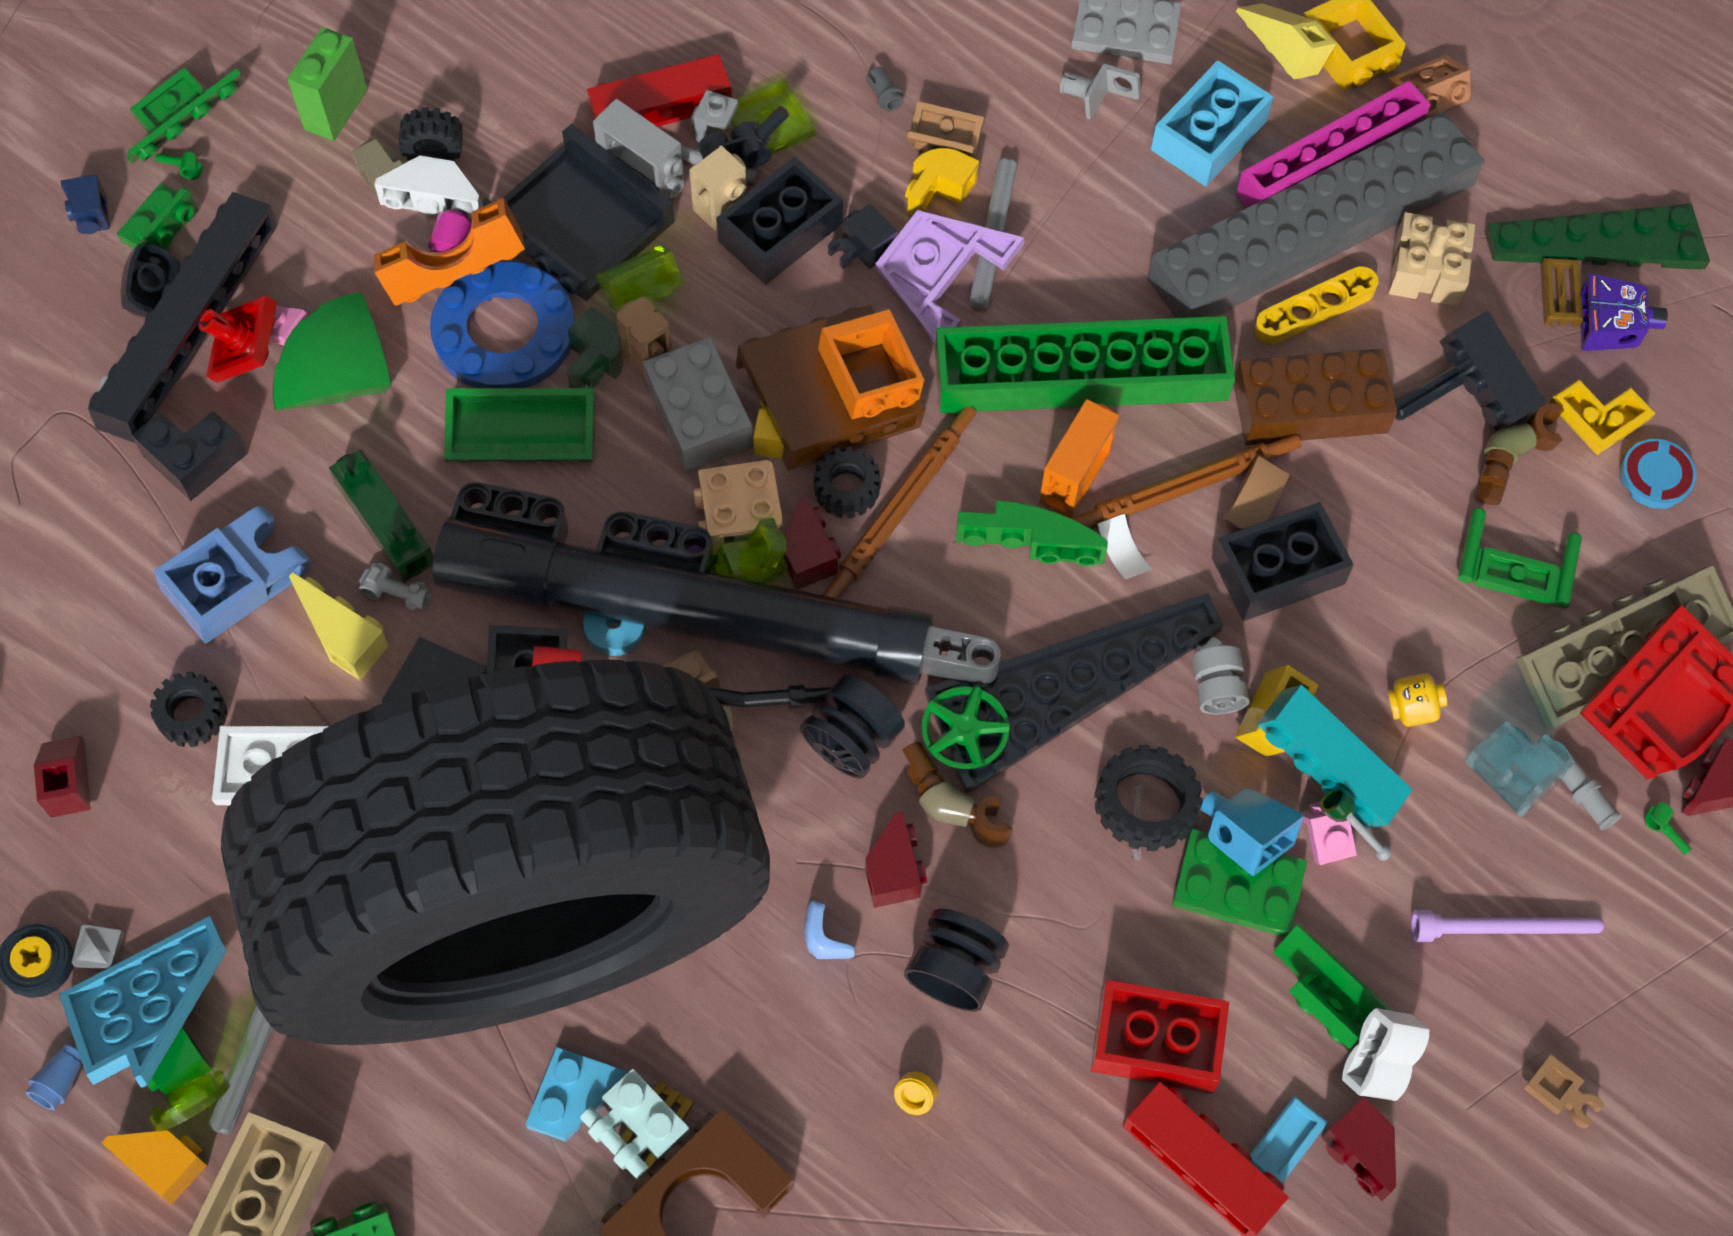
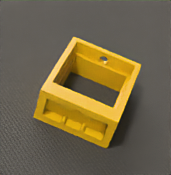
M1330 0L1304 12V17L1316 20L1336 43L1323 67L1343 92L1354 86H1363L1371 78L1383 72L1390 73L1399 66L1406 43L1371 0ZM1357 20L1379 49L1351 61L1329 32Z

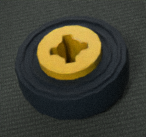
M41 923L25 925L13 931L0 947V978L2 982L15 994L28 998L44 997L58 990L68 980L73 969L72 957L74 952L69 940L56 928Z

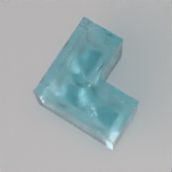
M1506 720L1474 748L1465 763L1522 818L1555 789L1575 761L1570 757L1568 750L1563 744L1553 741L1547 734L1532 745L1525 732L1517 727H1513Z

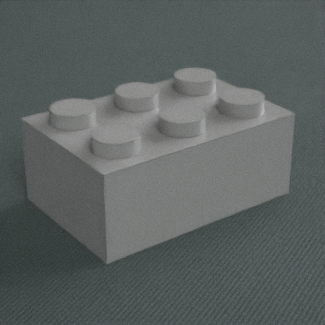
M711 337L642 361L645 384L685 472L753 447L752 425Z

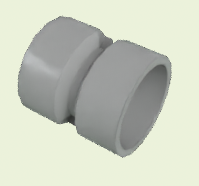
M1227 645L1205 648L1193 655L1194 677L1198 683H1201L1196 690L1199 708L1203 713L1213 715L1228 714L1239 711L1249 704L1247 682L1240 680L1245 670L1242 653L1239 648Z

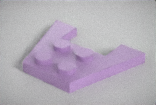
M917 210L875 265L880 275L935 344L936 328L962 326L959 318L937 305L936 302L976 252L1002 270H1005L1025 244L1024 237Z

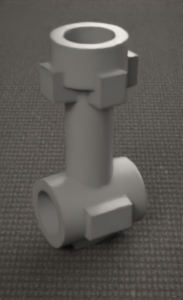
M373 563L370 569H365L359 580V592L366 598L378 600L384 592L406 600L405 606L411 610H415V608L425 610L432 598V589L427 588L426 583L417 581L415 584L407 585L391 579L393 572L381 563Z

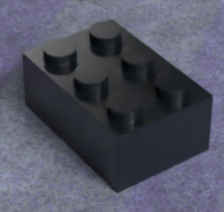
M794 157L716 217L718 242L766 285L843 224V199Z
M1321 502L1220 537L1217 540L1212 555V560L1243 621L1345 585L1354 566Z

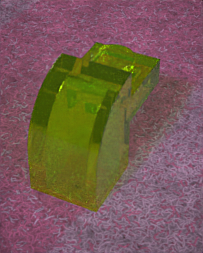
M774 517L761 519L748 540L721 544L714 555L713 573L764 584L779 577L788 568L784 558L787 548L785 536L779 531Z

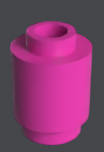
M447 210L438 214L428 244L430 252L448 251L465 240L469 234L471 222L464 213L457 210Z

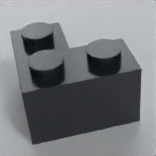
M214 411L210 412L185 434L165 415L159 412L131 435L142 456L190 501L247 455L238 433Z

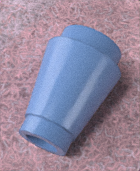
M64 1045L28 1081L30 1087L26 1091V1095L38 1105L49 1110H55L58 1104H64L81 1068L82 1061L78 1050Z

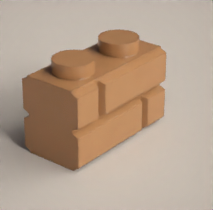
M640 297L634 302L625 303L617 312L616 320L621 353L631 365H634L635 370L645 380L642 361L672 351L669 322L659 311L656 312V308L646 297Z

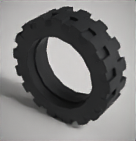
M1139 745L1138 749L1133 750L1132 747L1123 749L1119 756L1115 754L1110 758L1107 766L1103 768L1095 790L1096 814H1100L1102 817L1100 820L1105 830L1109 828L1113 832L1112 837L1117 841L1121 842L1124 840L1129 843V847L1139 849L1141 846L1147 847V851H1158V848L1162 846L1165 849L1175 846L1178 839L1182 841L1187 837L1202 807L1203 798L1200 797L1202 785L1200 781L1195 779V770L1191 765L1187 767L1183 763L1184 759L1178 754L1173 756L1167 753L1168 749L1163 747H1157L1156 750L1150 749V745ZM1137 774L1153 775L1165 781L1175 791L1180 802V809L1171 819L1159 822L1142 820L1130 814L1122 806L1117 795L1119 782L1126 777Z

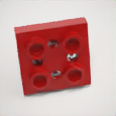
M265 295L220 314L209 309L202 315L200 319L202 323L199 324V329L214 336L206 374L207 378L219 383L265 365L269 354L268 345L271 330L275 324L274 315L277 301Z

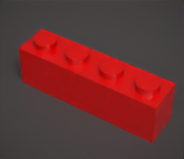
M719 54L710 57H700L687 63L675 66L670 65L660 70L645 74H635L626 79L601 83L595 87L587 88L589 107L593 120L615 99H618L657 127L691 118L695 107L699 106L706 90L732 98L731 84Z
M1159 1082L1128 1116L1123 1128L1242 1236H1256L1289 1198L1283 1192L1285 1189L1283 1184L1271 1173L1264 1172L1263 1174L1250 1163L1252 1158L1244 1148L1236 1143L1230 1145L1218 1134L1220 1132L1219 1127L1204 1114L1198 1116L1187 1106L1188 1101L1179 1090L1173 1086L1167 1088Z

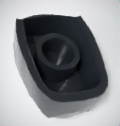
M150 242L138 244L130 252L122 272L120 292L123 309L133 315L146 318L147 313L154 309L162 298L166 285L172 282L180 271L181 262L165 248Z

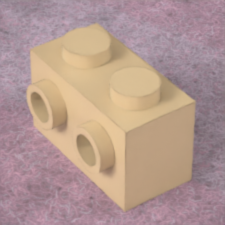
M720 146L689 169L693 211L716 232V217L747 194L746 166L738 155H731L723 146Z

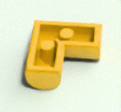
M1580 379L1553 396L1549 402L1560 404L1563 407L1564 412L1560 417L1596 455H1599L1651 420L1656 414L1631 387L1603 405Z

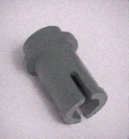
M883 67L872 69L870 73L875 80L872 79L871 75L867 74L866 82L876 94L878 106L886 111L896 110L903 102L902 90L894 86Z

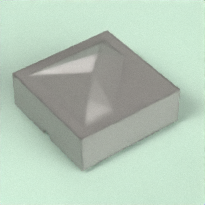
M82 924L72 957L73 966L104 971L117 964L125 937L124 932L118 929Z

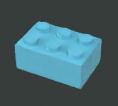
M1217 60L1156 124L1151 151L1207 187L1267 122L1274 96Z

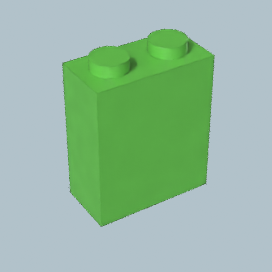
M321 27L287 78L304 130L335 141L367 92V86L353 38L325 27Z

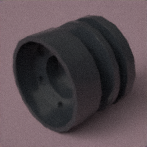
M845 674L839 678L825 695V701L828 706L822 704L816 706L812 710V716L807 717L801 723L800 732L811 748L827 763L850 777L861 779L870 771V764H874L880 759V752L877 747L883 749L889 747L905 728V721L894 704L879 690L856 676Z
M938 908L932 910L928 919L929 927L924 928L921 936L926 946L914 949L904 971V977L920 992L943 1004L964 1011H981L992 987V981L987 974L998 973L1001 967L1000 959L1005 958L1009 949V943L997 930L974 917L951 909Z

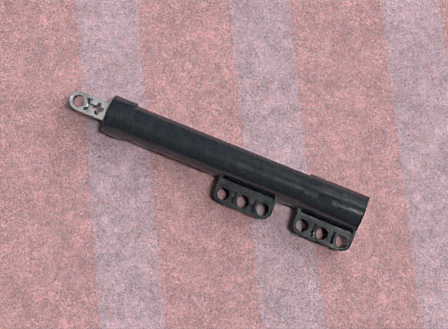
M472 482L460 489L451 516L443 524L435 547L433 580L434 584L440 588L548 609L551 606L869 671L874 673V677L919 685L922 673L985 685L991 683L996 678L999 670L1000 649L998 644L986 637L932 627V613L889 605L888 608L711 573L714 562L712 538L706 529L699 526L630 512H616L606 519L597 549L565 543L568 534V522L564 506L558 499L480 482ZM477 503L484 504L483 506L476 509L470 508L471 506ZM514 510L521 511V512H519L517 515H514V516H507V515H506V514H508L509 512L514 511ZM547 518L557 519L552 523H543ZM622 532L630 533V535L625 538L615 537L617 534ZM656 540L667 541L665 544L660 546H655L652 544ZM694 545L704 549L699 553L687 551L690 546ZM942 651H947V656H942ZM978 657H984L991 661V663L979 665L973 660Z

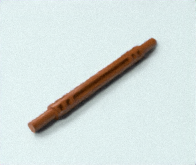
M972 407L963 408L947 429L941 430L840 564V572L822 594L823 596L839 598L850 582L859 578L960 443V435L976 415V411Z
M1297 434L1267 445L1264 443L1256 444L1255 446L1096 504L1095 509L1070 519L1090 527L1124 513L1125 517L1133 515L1134 513L1249 471L1257 456L1270 462L1271 458L1300 448L1302 446L1301 439Z

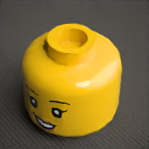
M1428 673L1398 678L1394 682L1393 689L1388 690L1393 719H1400L1401 723L1406 727L1438 721L1441 715L1440 707L1447 706L1443 683L1435 685L1433 677Z

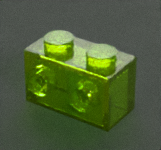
M657 246L596 275L609 307L617 312L627 302H634L640 297H646L649 301L654 298L660 299L672 294L675 288L685 284L672 251L661 246Z

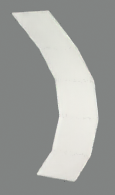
M1125 513L1098 523L1100 535L1108 540L1107 553L1124 579L1152 570L1132 539Z

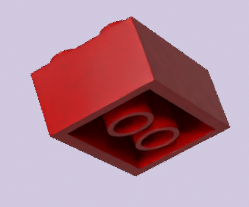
M1106 980L1101 995L1090 1072L1156 1084L1161 1082L1167 1086L1213 1094L1220 1083L1230 1001Z

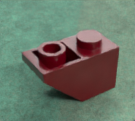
M807 496L799 499L781 541V560L796 590L838 574V559L841 558V552L835 538H828L823 529L826 527V523L818 506L813 508Z
M82 735L42 743L34 762L37 802L51 818L91 810L85 746Z
M1727 737L1718 748L1710 746L1699 766L1705 768L1701 777L1694 776L1685 789L1683 796L1688 801L1682 813L1687 816L1733 807V740Z
M903 811L893 815L865 858V873L874 908L920 898L922 884L927 883L923 861H915L912 847L917 846L913 823L906 824Z
M1363 1097L1328 1130L1322 1139L1327 1144L1325 1148L1329 1155L1341 1165L1346 1163L1357 1175L1356 1181L1358 1185L1368 1195L1372 1197L1376 1195L1382 1201L1396 1188L1395 1128Z

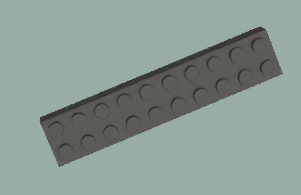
M1442 111L1153 254L1148 280L1176 318L1215 317L1401 223L1405 212L1418 214L1474 186L1484 164V159L1449 116Z

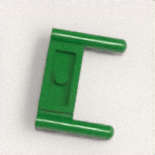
M1480 507L1474 508L1471 511L1458 580L1464 583L1474 582L1475 586L1548 605L1549 603H1554L1559 608H1568L1570 606L1581 547V535L1577 532H1571L1567 535L1561 569H1558V565L1489 547L1480 548L1486 511Z

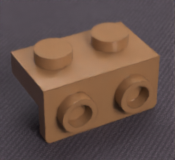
M917 101L911 128L906 134V140L908 144L912 145V150L920 153L938 148H949L975 159L985 118Z

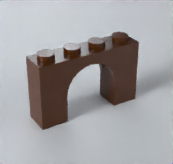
M721 1109L715 1115L711 1112L705 1115L693 1129L696 1134L685 1145L679 1142L671 1148L663 1158L666 1164L654 1176L651 1172L644 1175L632 1189L635 1194L623 1206L617 1203L610 1208L601 1219L604 1225L599 1231L602 1236H667L663 1229L662 1216L668 1197L680 1184L699 1176H711L726 1181L764 1218L794 1188L793 1179Z

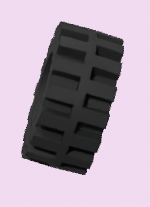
M428 107L422 108L420 112L417 109L411 110V115L406 113L403 116L399 129V149H401L400 153L402 156H407L408 161L418 156L454 162L455 159L460 158L463 145V125L459 123V118L456 116L451 117V113L448 111L442 113L438 108L429 111Z
M846 446V451L841 452L840 447L835 448L833 455L827 452L823 455V461L819 460L816 465L814 491L815 496H817V502L820 506L824 505L825 511L829 514L834 510L835 517L842 518L844 513L848 514V518H855V512H858L861 516L866 513L867 507L873 508L875 499L878 500L880 493L878 464H874V458L870 454L865 457V451L862 449L852 452L853 447ZM850 473L861 478L863 484L855 491L844 492L833 487L832 480L840 474Z
M186 672V677H182L180 673L174 674V680L171 682L165 679L161 682L164 688L162 690L156 688L153 693L156 700L151 699L150 707L153 710L150 712L151 717L162 735L171 743L174 741L177 746L184 747L185 743H188L190 747H196L199 740H202L205 744L210 741L208 736L211 733L217 736L220 732L218 725L224 726L226 719L223 714L227 713V707L216 685L202 674L196 677L194 672ZM189 698H200L203 700L204 707L201 713L194 719L189 721H177L174 719V711L182 701Z

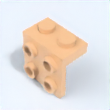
M762 460L698 470L700 488H693L696 511L704 510L705 517L704 521H698V525L710 533L714 556L726 554L724 537L776 530L782 526V513L772 462Z

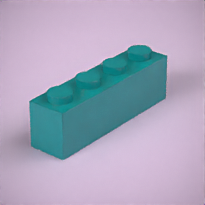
M1302 685L1282 690L1257 723V726L1266 733V739L1273 746L1283 749L1293 758L1294 765L1301 772L1312 776L1322 786L1324 794L1333 788L1344 787L1355 801L1356 810L1354 816L1367 829L1388 825L1413 790Z

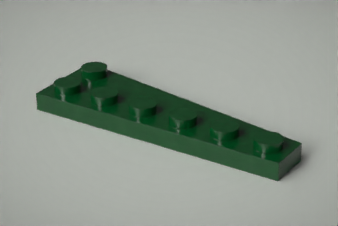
M1692 204L1490 223L1485 230L1493 261L1541 263L1543 258L1592 261L1593 265L1606 266L1607 262H1626L1628 267H1641L1643 263L1661 264V268L1700 270L1706 269L1710 262Z

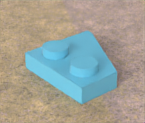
M556 1047L526 1121V1127L566 1142L581 1128L583 1123L580 1119L581 1115L590 1107H593L598 1112L605 1105L602 1096L618 1083L628 1071Z

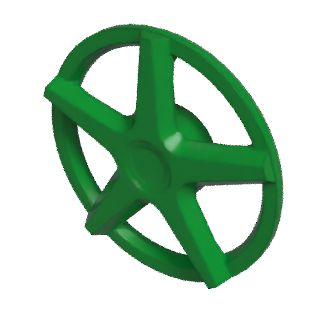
M977 686L956 687L940 693L929 702L922 719V736L928 750L939 761L954 768L974 769L989 764L1001 754L1009 737L1010 723L1003 706L995 697ZM969 695L965 707L960 713L940 704L953 696ZM981 699L994 707L1001 721L980 720L978 718ZM932 713L949 725L948 731L933 743L931 742L928 730ZM1002 733L997 748L983 759L978 740L980 735ZM954 743L964 745L972 762H956L943 756L940 752Z

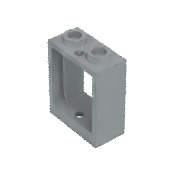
M615 99L593 120L596 142L667 198L677 197L684 187L681 143L624 103Z

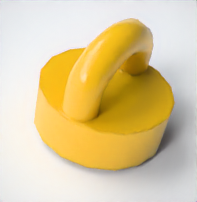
M917 1071L908 1072L903 1075L894 1089L896 1103L902 1110L913 1115H921L928 1112L939 1094V1088L926 1074Z

